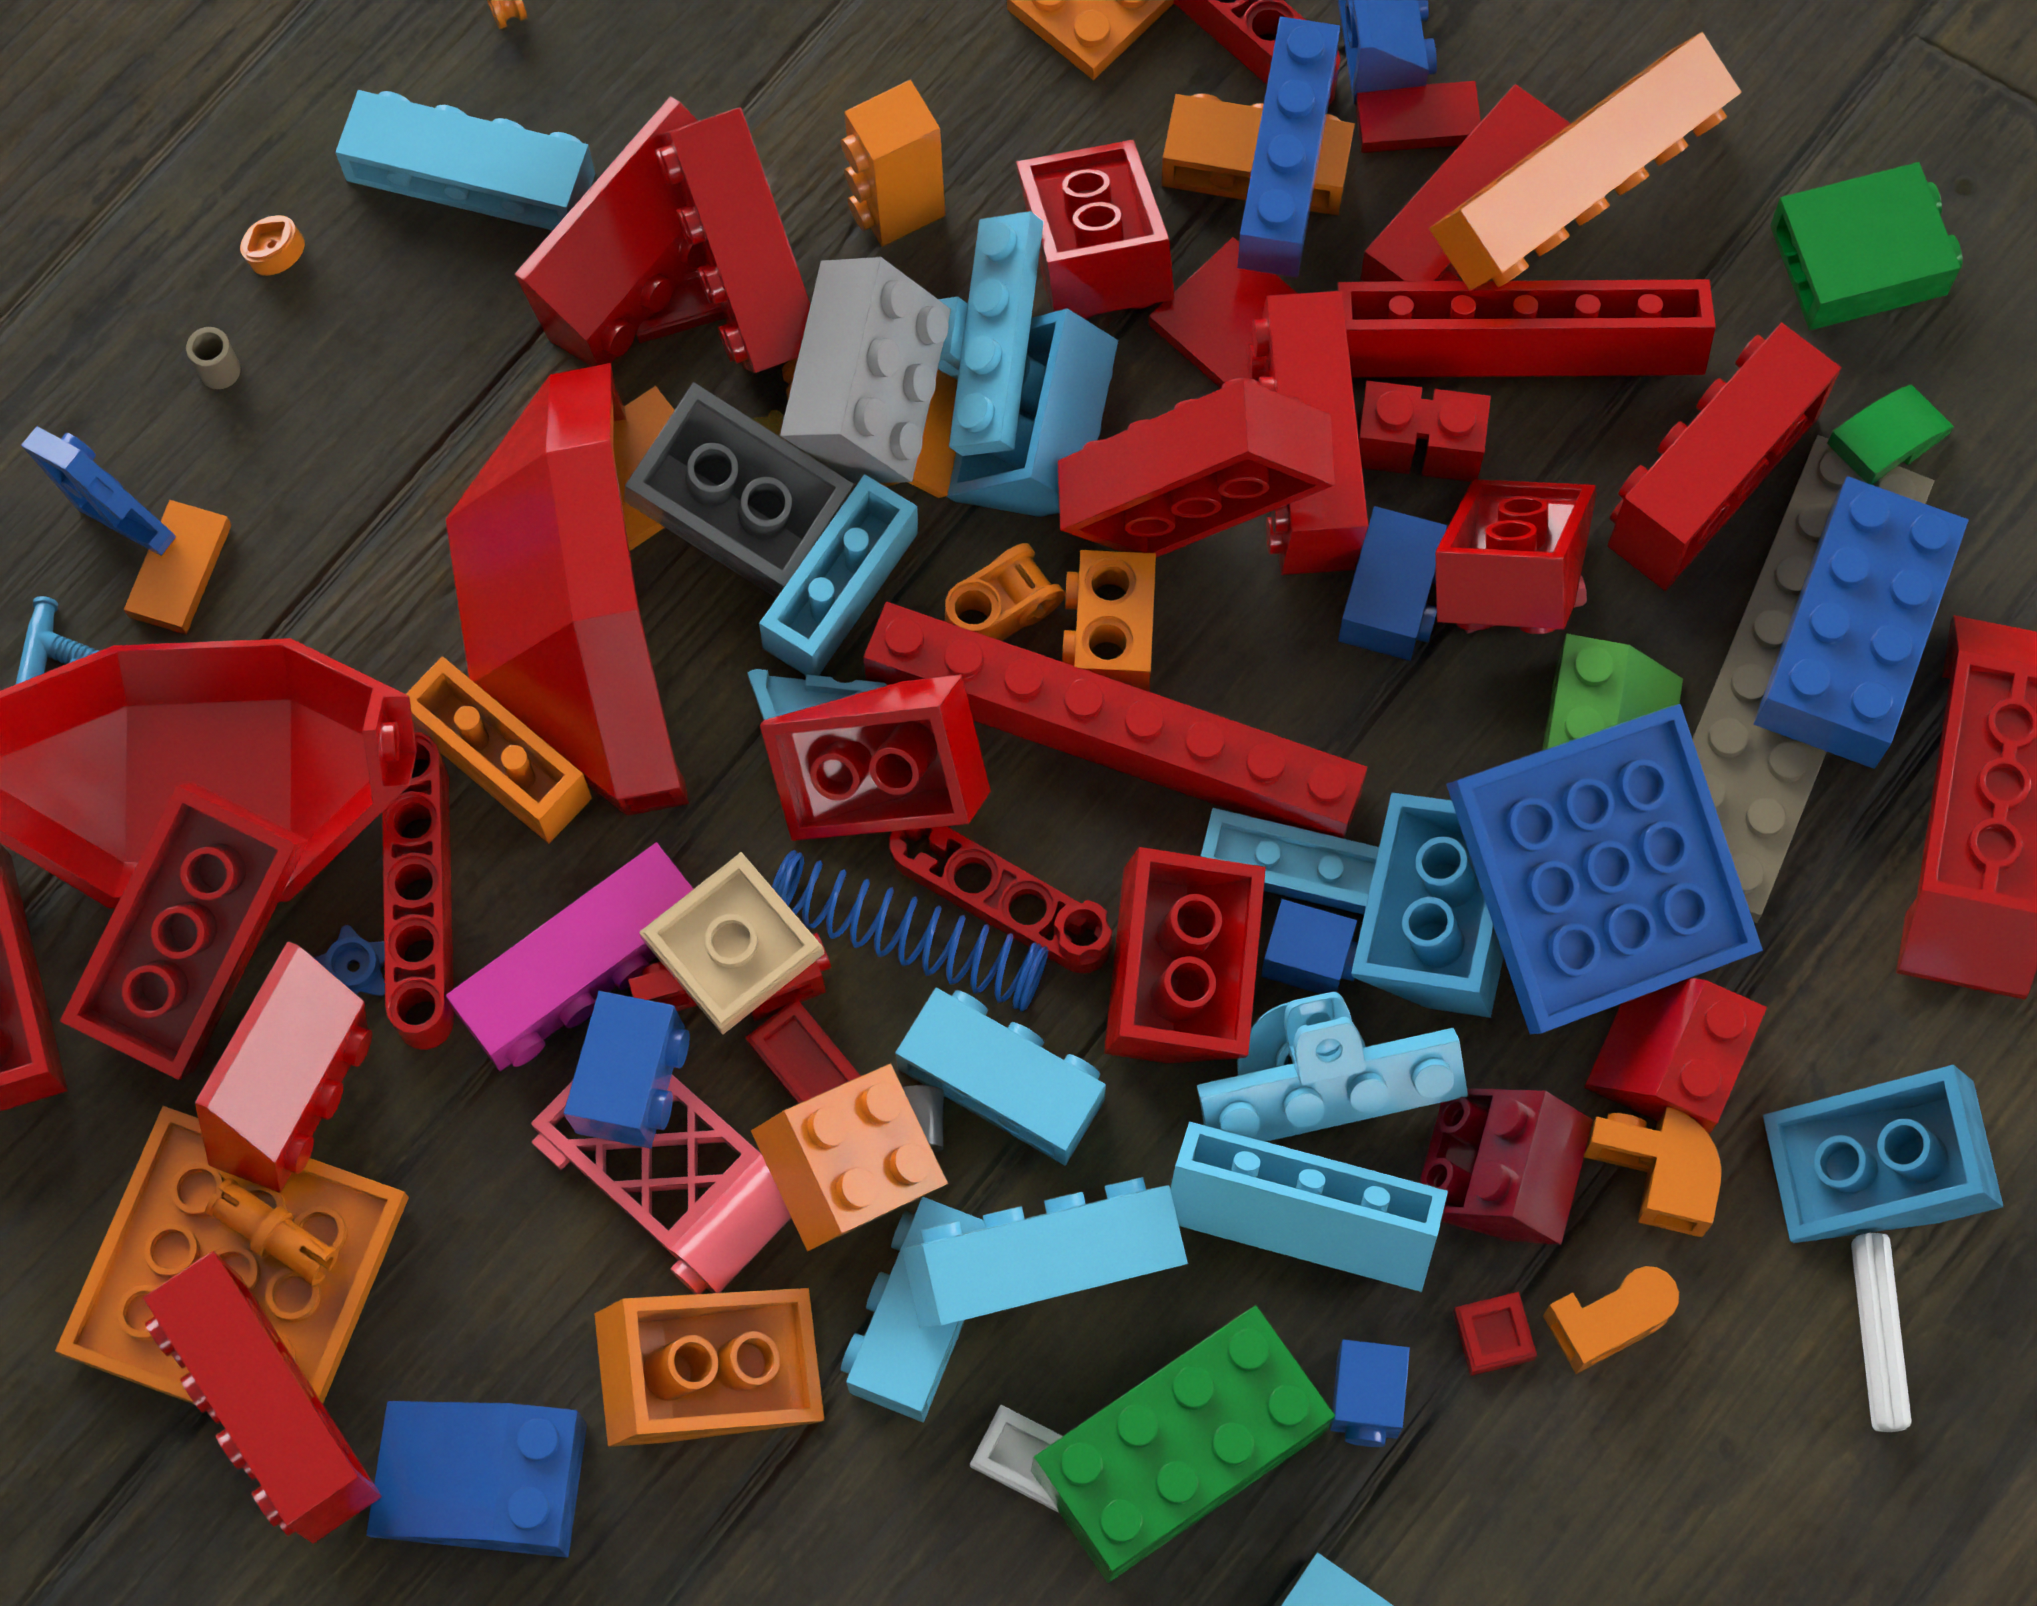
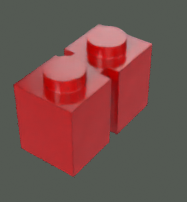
M1366 381L1358 432L1363 469L1409 474L1416 438L1428 439L1422 476L1468 482L1478 479L1485 453L1491 396L1435 389L1433 399L1428 400L1421 399L1422 387Z

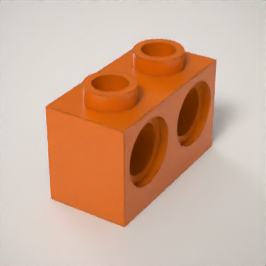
M1080 550L1079 572H1067L1065 609L1077 610L1076 631L1064 630L1062 662L1148 692L1150 691L1156 553ZM1113 584L1121 587L1126 594L1117 600L1109 601L1098 597L1095 594V590L1103 585ZM1110 642L1118 645L1123 650V653L1117 658L1105 660L1095 656L1091 650L1100 643Z

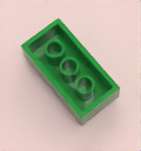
M1255 1305L1033 1456L1031 1472L1051 1498L1058 1512L1106 1582L1109 1583L1327 1432L1335 1415Z

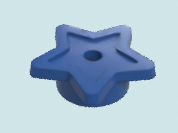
M343 926L338 940L330 946L327 953L314 959L355 994L363 992L384 996L385 982L380 971L385 963L384 941L367 942L360 938L351 926ZM351 962H358L360 964L356 972L348 970Z

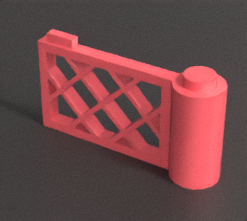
M673 1075L670 1079L668 1091H671L673 1094V1102L679 1101L687 1108L688 1132L655 1134L652 1147L688 1145V1177L652 1179V1148L600 1138L568 1140L554 1126L565 1116L564 1110L572 1082L531 1123L533 1128L539 1133L532 1141V1144L560 1170L571 1162L678 1260L670 1270L694 1294H701L706 1288L712 1293H721L791 1219L790 1213L762 1154ZM698 1119L711 1130L698 1131ZM725 1142L740 1155L723 1174L698 1176V1144ZM642 1148L641 1180L613 1181L606 1174V1150ZM582 1151H596V1164L583 1154ZM698 1188H709L698 1199ZM688 1189V1211L668 1231L652 1216V1191ZM642 1192V1206L628 1193Z

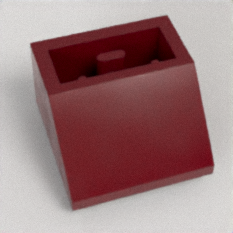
M1467 1089V1097L1441 1102L1419 1182L1420 1184L1448 1191L1441 1221L1507 1241L1561 1245L1593 1119L1547 1091Z

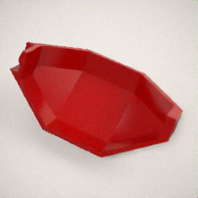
M611 363L550 374L450 512L446 518L469 679L582 772L589 787L625 815L629 816L687 805L689 800L685 779L674 759L638 607L613 452V421L625 420L626 413L614 384Z
M291 638L113 645L0 691V843L107 908H116L175 786L194 783L309 840L279 902L290 901L410 786L417 754L410 697Z

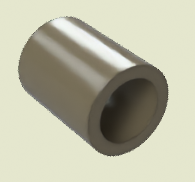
M204 327L196 330L189 337L186 344L187 355L201 382L212 389H224L234 384L240 375L241 367L226 334L215 327Z

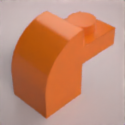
M1669 1107L1665 1109L1658 1120L1656 1130L1646 1128L1647 1122L1633 1115L1611 1113L1608 1114L1607 1119L1596 1117L1591 1127L1584 1157L1647 1172L1638 1222L1703 1237L1713 1224L1721 1184V1163L1718 1151L1705 1129L1690 1116Z

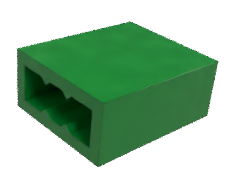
M1920 162L1780 197L1770 223V228L1809 331L1948 295L1962 268V251L1957 238L1953 234H1947L1941 218L1942 202L1940 193L1933 182H1927Z

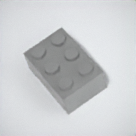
M882 257L821 261L780 436L852 483H859L864 474L878 483L912 482L917 458L922 449V436L930 401L935 391V379L943 343L948 334V321L951 309Z

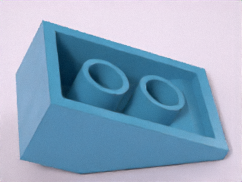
M1955 1065L1763 1115L1789 1238L1793 1243L1936 1224L2004 1207L1974 1081Z

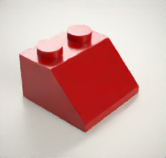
M1688 978L1621 1003L1584 1088L1657 1121L1667 1107L1676 1109L1693 1118L1710 1135L1720 1119L1767 1007L1707 980Z

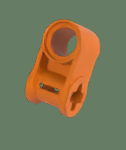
M1022 543L1008 549L991 564L950 589L945 600V622L1003 641L1020 629L1033 625L1048 616L1060 605L1066 594L1059 584H1051L1033 561L1035 552L1028 543ZM967 610H977L983 612L988 619L979 624H968L959 619L958 616Z

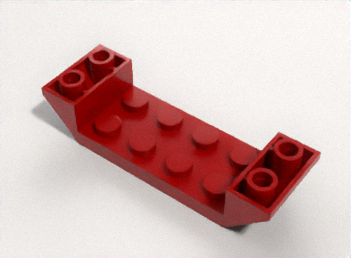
M1954 615L1950 623L1942 677L1950 679L1917 898L1905 913L1896 973L2025 1000L2029 995L2037 970V632Z

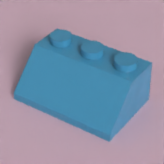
M1068 308L1031 318L1015 448L1009 451L961 456L956 452L948 496L946 497L955 502L1038 517L1060 513L1058 460L1082 450L1086 443L1098 440L1109 383L1113 375V364L1118 340Z
M1391 793L1351 974L1353 978L1426 1008L1491 1018L1504 956L1451 800Z

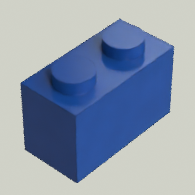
M1374 506L1343 614L1338 642L1411 661L1416 640L1429 643L1437 614V606L1427 604L1431 585L1436 584L1435 551L1446 532L1447 525Z
M598 991L564 1110V1115L576 1134L652 1148L656 1130H664L670 1119L673 1094L671 1091H668V1086L673 1068H682L689 1048V1030L684 1029L685 1026L674 1005Z

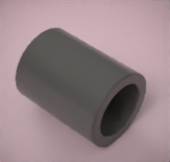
M926 1085L902 1087L933 1153L942 1151L944 1090L939 1087Z

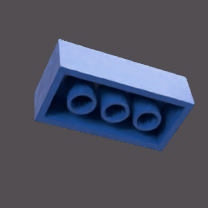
M1847 476L1831 505L1753 725L1875 769L1893 741L1969 519Z

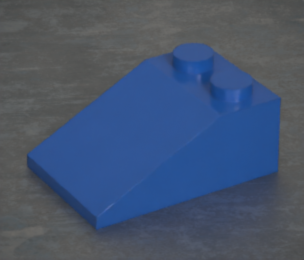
M387 1401L374 1483L382 1497L371 1504L366 1535L374 1538L568 1558L587 1428L586 1421L578 1410L512 1403Z

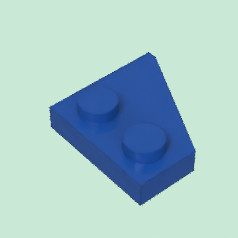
M36 426L21 445L78 511L160 556L176 538L170 529L129 494L112 475L93 461L96 454L77 437L65 433L60 439Z

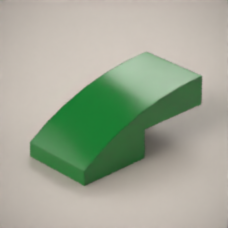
M1910 384L1879 399L1832 431L1827 444L1866 483L1873 485L1900 463L1904 462L1908 466L1949 435L1954 426Z

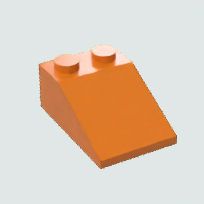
M809 1288L625 1298L594 1313L608 1447L676 1442L824 1421Z

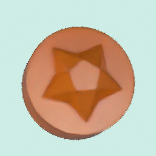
M281 215L270 216L259 220L248 229L241 241L240 251L254 272L266 276L274 275L285 271L299 259L304 250L305 240L290 218Z

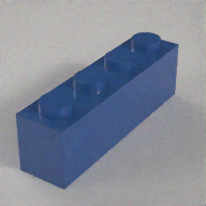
M1281 16L1279 18L1240 231L1237 268L1298 277L1336 66L1340 25Z

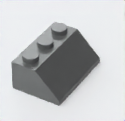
M693 382L626 483L624 502L777 598L841 508L853 487V483Z

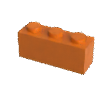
M911 79L844 111L847 137L841 139V146L850 164V167L844 169V174L853 193V196L847 198V201L860 229L865 231L871 228L883 247L946 216L940 127Z
M1175 94L1163 154L1161 186L1246 200L1264 104L1259 103L1247 106L1222 102L1219 98L1209 94H1195L1192 96ZM1330 114L1326 116L1310 211L1339 216L1355 123L1341 121Z
M443 656L406 693L410 697L414 731L429 736L436 744L440 753L548 844L592 799L582 772Z

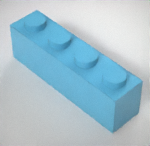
M361 90L357 91L335 152L346 181L549 230H554L590 189L595 176L589 145L582 143L572 135L562 132H553L550 135L526 130L518 123L508 119L483 120L468 116L460 109L449 105H438L435 108L412 103L404 96L389 91H383L379 94Z
M1189 1122L1175 1165L1170 1189L1178 1224L1181 1227L1422 1292L1448 1193V1191L1193 1122Z
M1141 1177L1104 1186L1107 1199L1088 1204L1085 1203L1083 1192L1045 1200L1044 1204L1047 1213L1026 1219L1024 1218L1022 1206L983 1215L984 1229L964 1234L960 1221L920 1230L923 1243L902 1248L919 1328L942 1326L1188 1264L1170 1186L1146 1189L1144 1178Z

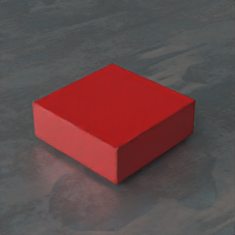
M1519 1292L1454 1308L1453 1316L1470 1376L1536 1359L1537 1353Z

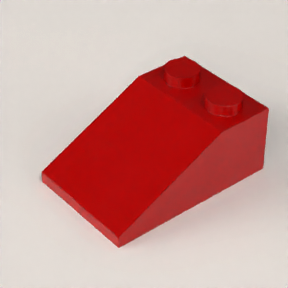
M1134 140L1016 161L1027 212L1031 211L1044 221L1039 266L1052 312L1068 308L1080 317L1088 319L1096 314L1127 308L1141 309L1149 307L1154 303L1175 299L1169 237Z
M1473 479L1435 551L1437 622L1456 623L1458 627L1465 630H1483L1493 625L1519 627L1523 632L1530 634H1545L1555 629H1564L1576 602L1596 501V485Z
M962 675L902 681L769 718L760 724L791 841L969 824L991 792Z

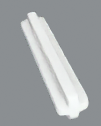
M1866 1233L1856 1236L1851 1243L1871 1422L1872 1427L1876 1431L1896 1432L1905 1430L1910 1426L1911 1413L1891 1242L1887 1234Z

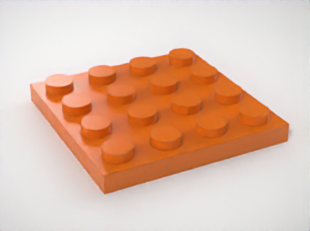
M163 1106L55 1352L71 1360L194 1404L180 1381V1378L189 1373L187 1367L182 1369L172 1355L167 1357L158 1347L145 1326V1322L154 1317L142 1297L214 1251L243 1278L319 1399L324 1403L409 1197L404 1191L311 1158H309L301 1173H291L281 1193L208 1166L198 1118ZM232 1178L238 1182V1185L273 1209L282 1206L292 1213L295 1224L329 1247L332 1246L338 1250L337 1260L330 1271L320 1265V1271L326 1277L318 1285L311 1286L306 1282V1279L271 1255L265 1258L260 1257L250 1249L251 1242L217 1218L205 1213L206 1205L213 1193L224 1199L225 1193L218 1188L223 1181Z

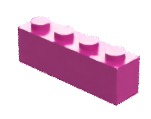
M656 842L445 996L456 1015L499 1071H502L511 1063L514 1067L521 1066L537 1056L545 1046L544 1039L560 1027L565 1025L567 1028H572L590 1017L598 991L610 992L616 986L621 990L630 987L628 979L642 976L641 971L650 965L649 962L655 959L656 955L641 939L639 932L691 892L693 888Z

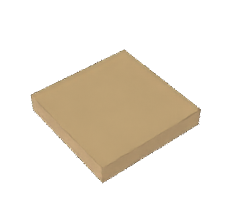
M742 852L639 932L645 944L722 1035L825 954L823 946Z

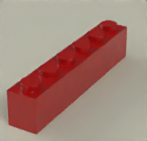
M1710 279L1509 281L1500 287H1497L1494 281H1487L1472 290L1468 289L1464 281L1338 282L1337 291H1342L1351 377L1705 375L1716 328Z

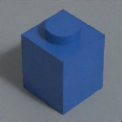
M1282 899L1265 954L1261 977L1319 994L1337 992L1341 978L1354 982L1351 972L1358 942H1354L1352 939L1357 920Z
M1342 1340L1337 1356L1332 1408L1335 1418L1331 1423L1330 1431L1344 1432L1345 1442L1368 1447L1385 1446L1386 1438H1398L1403 1428L1410 1347Z

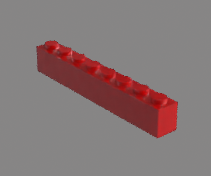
M886 602L863 657L866 681L886 683L887 686L902 681L962 675L973 721L1250 817L1345 839L1363 790L1367 766Z

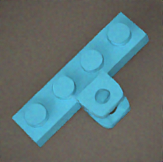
M1031 211L979 219L968 304L959 297L938 299L951 309L948 321V334L943 343L938 369L958 380L949 448L961 456L1009 451L1015 448L1044 221Z
M1337 992L1293 1000L1287 1005L1284 1025L1289 1054L1293 1064L1197 1085L1204 1126L1264 1142L1468 1096L1460 1041L1454 1028L1362 1048L1360 1036L1351 1020L1348 1007L1343 997ZM1315 1013H1325L1330 1017L1327 1022L1306 1025L1307 1019Z

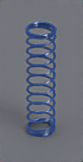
M796 850L786 855L772 885V888L787 906H789L795 894L804 865L802 852L797 853ZM821 860L816 862L809 883L792 910L796 915L803 907V923L808 930L818 926L827 915L826 930L830 939H835L843 934L851 923L850 939L854 948L863 946L875 932L874 949L878 957L887 955L900 939L898 958L901 966L910 965L924 947L922 967L925 975L928 976L934 974L948 956L946 977L950 985L958 983L972 965L970 986L974 994L982 992L997 972L995 982V998L997 1003L1005 1002L1015 991L1013 1008H1019L1020 1012L1027 1009L1044 971L1048 957L1047 946L1042 947L1041 944L1037 945L1036 942L1031 944L1015 979L1001 997L1004 969L1014 938L1012 933L1008 934L991 970L981 985L976 988L979 963L990 928L988 924L983 926L978 940L963 968L952 979L955 953L966 919L965 915L959 917L945 949L934 966L929 970V953L937 921L942 910L940 905L935 908L928 927L910 957L904 960L906 938L911 918L918 902L917 897L915 896L911 899L898 930L887 947L880 951L882 928L894 893L893 887L887 890L881 908L867 933L859 942H856L860 910L869 888L870 880L867 878L863 881L856 902L841 927L833 933L834 910L839 891L846 877V870L843 869L839 872L834 889L826 905L815 921L809 924L808 914L812 892L823 865Z

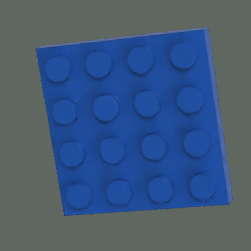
M1681 704L1655 711L1446 784L1530 1035L1544 1033L1763 951Z

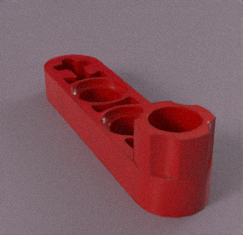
M947 826L892 831L890 835L891 859L895 867L913 881L1005 934L1012 933L1014 939L1028 947H1031V944L1035 942L1037 945L1041 944L1042 947L1047 946V958L1070 971L1091 973L1101 968L1108 960L1112 947V930L1107 923V911L1098 903L1090 900L1080 903ZM923 834L930 836V850L945 860L949 848L956 850L947 860L942 877L935 875L939 871L938 860L926 853L920 852L914 860L908 858L907 844L904 842L907 838L917 841ZM968 863H978L985 866L992 876L988 887L979 893L964 892L954 881L957 871ZM1031 894L1039 897L1044 902L1047 910L1045 916L1039 922L1033 925H1023L1017 923L1011 917L1009 912L1010 905L1021 895ZM1054 926L1053 940L1050 941L1044 938ZM1086 928L1094 931V943L1088 946L1073 944L1072 939L1064 933L1065 929L1076 935H1081Z

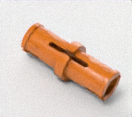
M232 1178L226 1179L218 1186L219 1190L225 1193L224 1199L215 1193L211 1195L206 1205L205 1213L217 1218L251 1242L250 1249L260 1257L265 1258L271 1255L306 1279V1282L311 1286L318 1285L326 1277L320 1271V1265L329 1271L334 1266L338 1257V1250L332 1246L329 1247L295 1224L292 1213L282 1206L273 1209L238 1185V1182Z

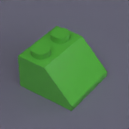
M1566 634L1556 663L1542 750L1670 706L1678 705L1680 703L1683 678L1631 645Z

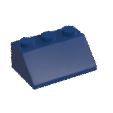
M1338 0L1353 104L1356 102L1357 93L1426 86L1428 75H1434L1437 72L1435 42L1433 38L1424 39L1421 23L1428 21V0Z

